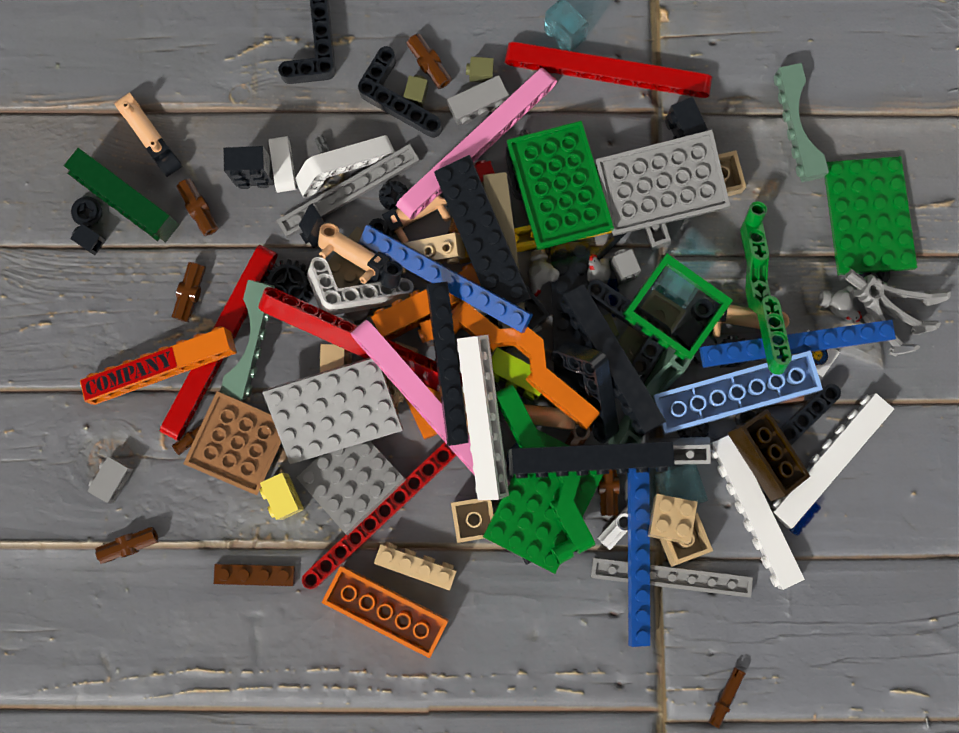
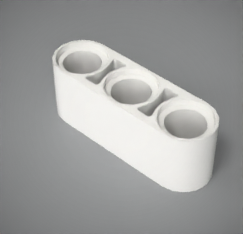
M289 137L269 139L274 183L277 193L297 190Z

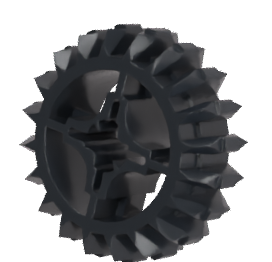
M288 259L287 265H285L283 260H280V267L273 264L275 270H267L270 277L264 276V279L268 281L266 284L273 285L276 289L283 290L284 293L294 296L296 291L302 290L301 294L296 298L302 301H311L308 294L314 295V293L310 290L312 288L307 277L308 269L305 270V264L299 266V261L296 260L292 265V261ZM292 271L301 274L304 283L295 281ZM285 273L282 280L276 281L281 274ZM289 282H291L293 286H290L289 289H287L285 285H288Z

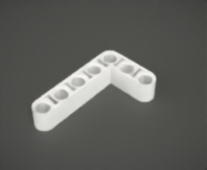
M384 135L321 153L305 161L295 178V182L302 196L306 198L317 193L326 178L375 164L395 153V150L388 136Z
M322 257L313 258L307 272L318 307L333 315L389 306L398 299L405 300L409 298V294L412 293L414 288L412 281L406 278H401L399 286L394 289L384 287L381 282L337 288L329 264Z

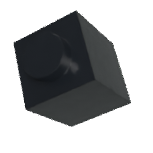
M82 223L74 229L70 238L94 256L106 241Z

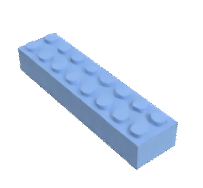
M810 350L793 355L787 369L780 375L772 373L767 363L658 393L653 395V400L666 420L661 426L665 435L819 392L823 388Z

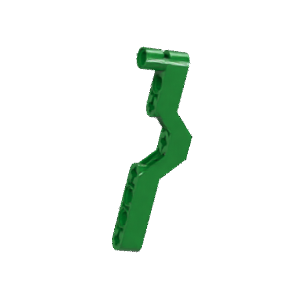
M755 201L751 203L740 228L747 262L745 292L748 307L758 316L768 368L772 373L780 375L787 369L792 356L781 305L776 297L771 296L767 280L769 249L762 222L766 215L767 207L764 203Z
M509 385L496 392L497 405L519 447H547L544 445L514 386ZM569 472V476L558 477L561 483L556 499L550 502L552 511L567 537V540L551 548L552 554L559 565L573 558V552L577 551L580 554L595 546V541L574 502L581 476L576 475V472Z

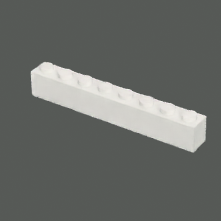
M480 335L458 338L457 351L460 359V372L463 382L462 390L466 404L465 411L468 420L476 493L478 500H499L509 496L489 336Z
M877 393L870 396L867 394L860 401L861 406L858 410L854 409L847 416L849 420L846 424H841L834 433L836 435L833 439H828L822 445L823 450L821 453H816L810 459L809 463L811 464L806 469L810 477L786 497L776 499L772 503L771 507L773 509L771 511L774 517L786 528L792 529L892 413L894 408Z
M729 435L710 443L711 457L717 460L719 464L717 469L721 477H725L728 483L726 488L729 494L734 495L736 499L735 507L745 518V521H743L744 526L748 532L751 531L754 537L752 542L757 550L760 549L763 556L761 561L766 569L769 568L772 574L770 580L774 587L784 590L805 580L754 474Z

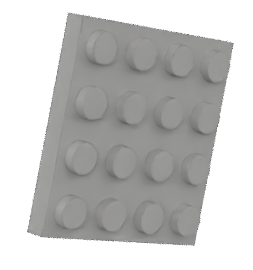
M371 441L320 455L296 477L346 535H349L406 481Z

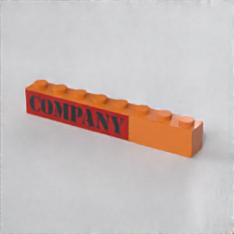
M215 327L206 334H196L192 339L177 341L176 345L161 347L157 352L142 354L140 358L135 360H125L121 365L107 367L100 373H90L86 378L80 380L84 401L96 405L236 354L237 351L232 333L225 327Z

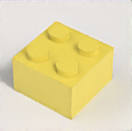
M280 473L260 483L262 487L259 489L264 500H268L270 506L267 508L272 518L275 517L276 520H283L305 510L289 474Z

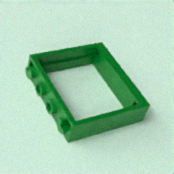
M667 253L661 258L623 314L630 324L635 326L637 323L642 327L641 331L647 336L651 337L654 335L658 338V343L666 349L671 347L675 350L674 355L682 360L685 358L691 360L733 300ZM665 266L720 304V307L689 350L633 312Z

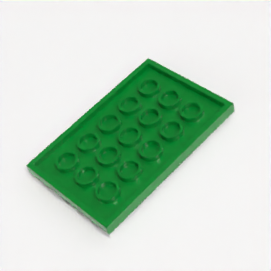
M582 121L507 140L508 150L537 250L614 230Z
M902 157L826 162L829 173L825 176V185L837 275H845L851 269L858 274L915 270L917 268Z
M537 429L545 446H569ZM589 471V475L581 476L575 494L574 502L582 518L603 476L597 475L596 471ZM548 473L549 477L536 478V474H528V478L516 479V475H513L508 484L509 496L500 500L484 532L483 538L556 574L559 564L555 560L551 548L567 540V537L552 511L550 502L556 499L561 483L558 477H556V473Z

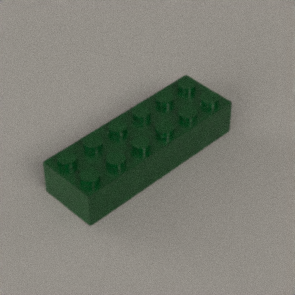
M77 148L63 165L69 170L67 174L74 178V180L86 187L141 230L145 231L157 242L161 239L166 243L179 227V224L170 215L80 148Z

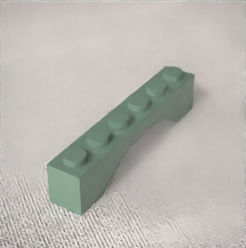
M802 63L779 67L774 75V84L779 89L778 100L783 106V120L787 122L788 126L787 137L789 141L791 140L793 146L791 153L797 163L796 174L800 177L801 182L824 178L829 171L824 153L818 150L809 140L800 121L799 99L806 78Z
M248 280L243 298L250 318L249 342L240 361L231 371L224 375L220 393L241 401L251 395L253 388L250 385L251 380L256 376V361L262 353V348H260L261 341L265 339L267 329H265L266 321H269L271 317L262 312L258 305L266 287L275 288L273 285L255 280Z
M671 347L665 349L644 383L652 399L653 395L665 392L685 372L692 359L688 360L685 358L682 360L674 355L675 350ZM624 415L619 423L618 433L608 441V444L641 443L643 436L641 437L639 433L634 431L630 417Z

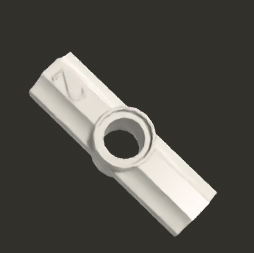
M628 505L597 538L609 550L628 531V526L622 528L619 525L621 517L624 516L628 519Z

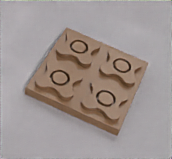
M216 391L183 464L258 495L261 488L260 483L264 481L281 444L271 414Z

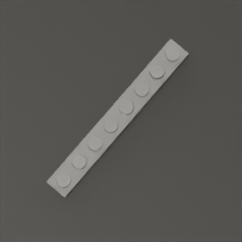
M408 144L281 217L277 222L285 236L289 238L301 231L299 224L310 204L313 203L323 218L414 166L420 160L411 145Z
M593 558L591 578L628 582V562ZM650 565V585L751 598L753 577Z

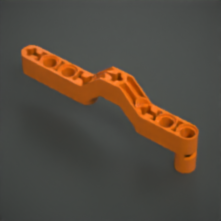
M463 300L452 310L454 334L462 328L471 336L488 335L491 352L497 347L515 346L530 360L531 371L526 381L579 426L588 429L600 413L594 406L546 368L544 340L529 327L526 328L524 333L514 328L499 329Z

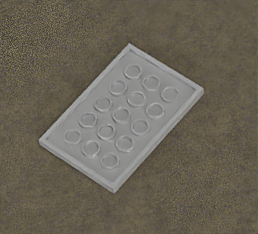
M712 130L596 159L602 190L614 226L613 236L730 208Z
M370 357L271 387L262 392L290 464L403 431V426L385 375Z

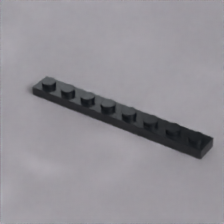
M448 281L426 284L447 446L469 443Z

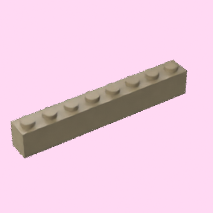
M507 173L483 175L482 184L519 269ZM524 303L518 305V307L525 310ZM497 320L499 329L512 328Z

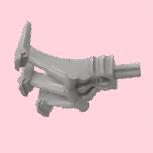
M852 269L845 274V280L857 288L854 296L858 297L861 302H864L868 313L863 316L866 323L886 321L883 316L885 312L895 319L898 318L913 326L911 334L914 335L934 331L941 325L939 321L917 320L903 312L890 300L891 297L923 299L924 306H930L947 301L951 296L950 291L937 289L918 293L893 288L892 285H887L884 281L875 278L873 275L863 278ZM896 336L895 340L889 341L893 347L890 348L888 354L896 357L900 354L914 352L920 346L916 344H903Z

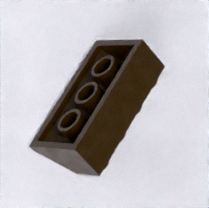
M767 408L740 423L727 433L770 501L786 497L810 477V474Z

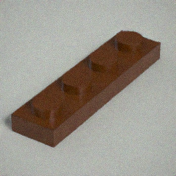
M214 564L213 584L294 586L295 566Z

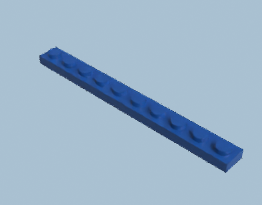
M366 225L358 243L376 253L378 251L383 253L391 261L399 263L403 268L431 283L448 281L450 294L521 333L525 332L533 314L376 228Z
M892 320L787 335L791 355L810 350L815 352L896 339ZM762 338L699 348L703 368L766 359Z
M629 469L628 646L631 647L650 646L649 472L636 473V469Z

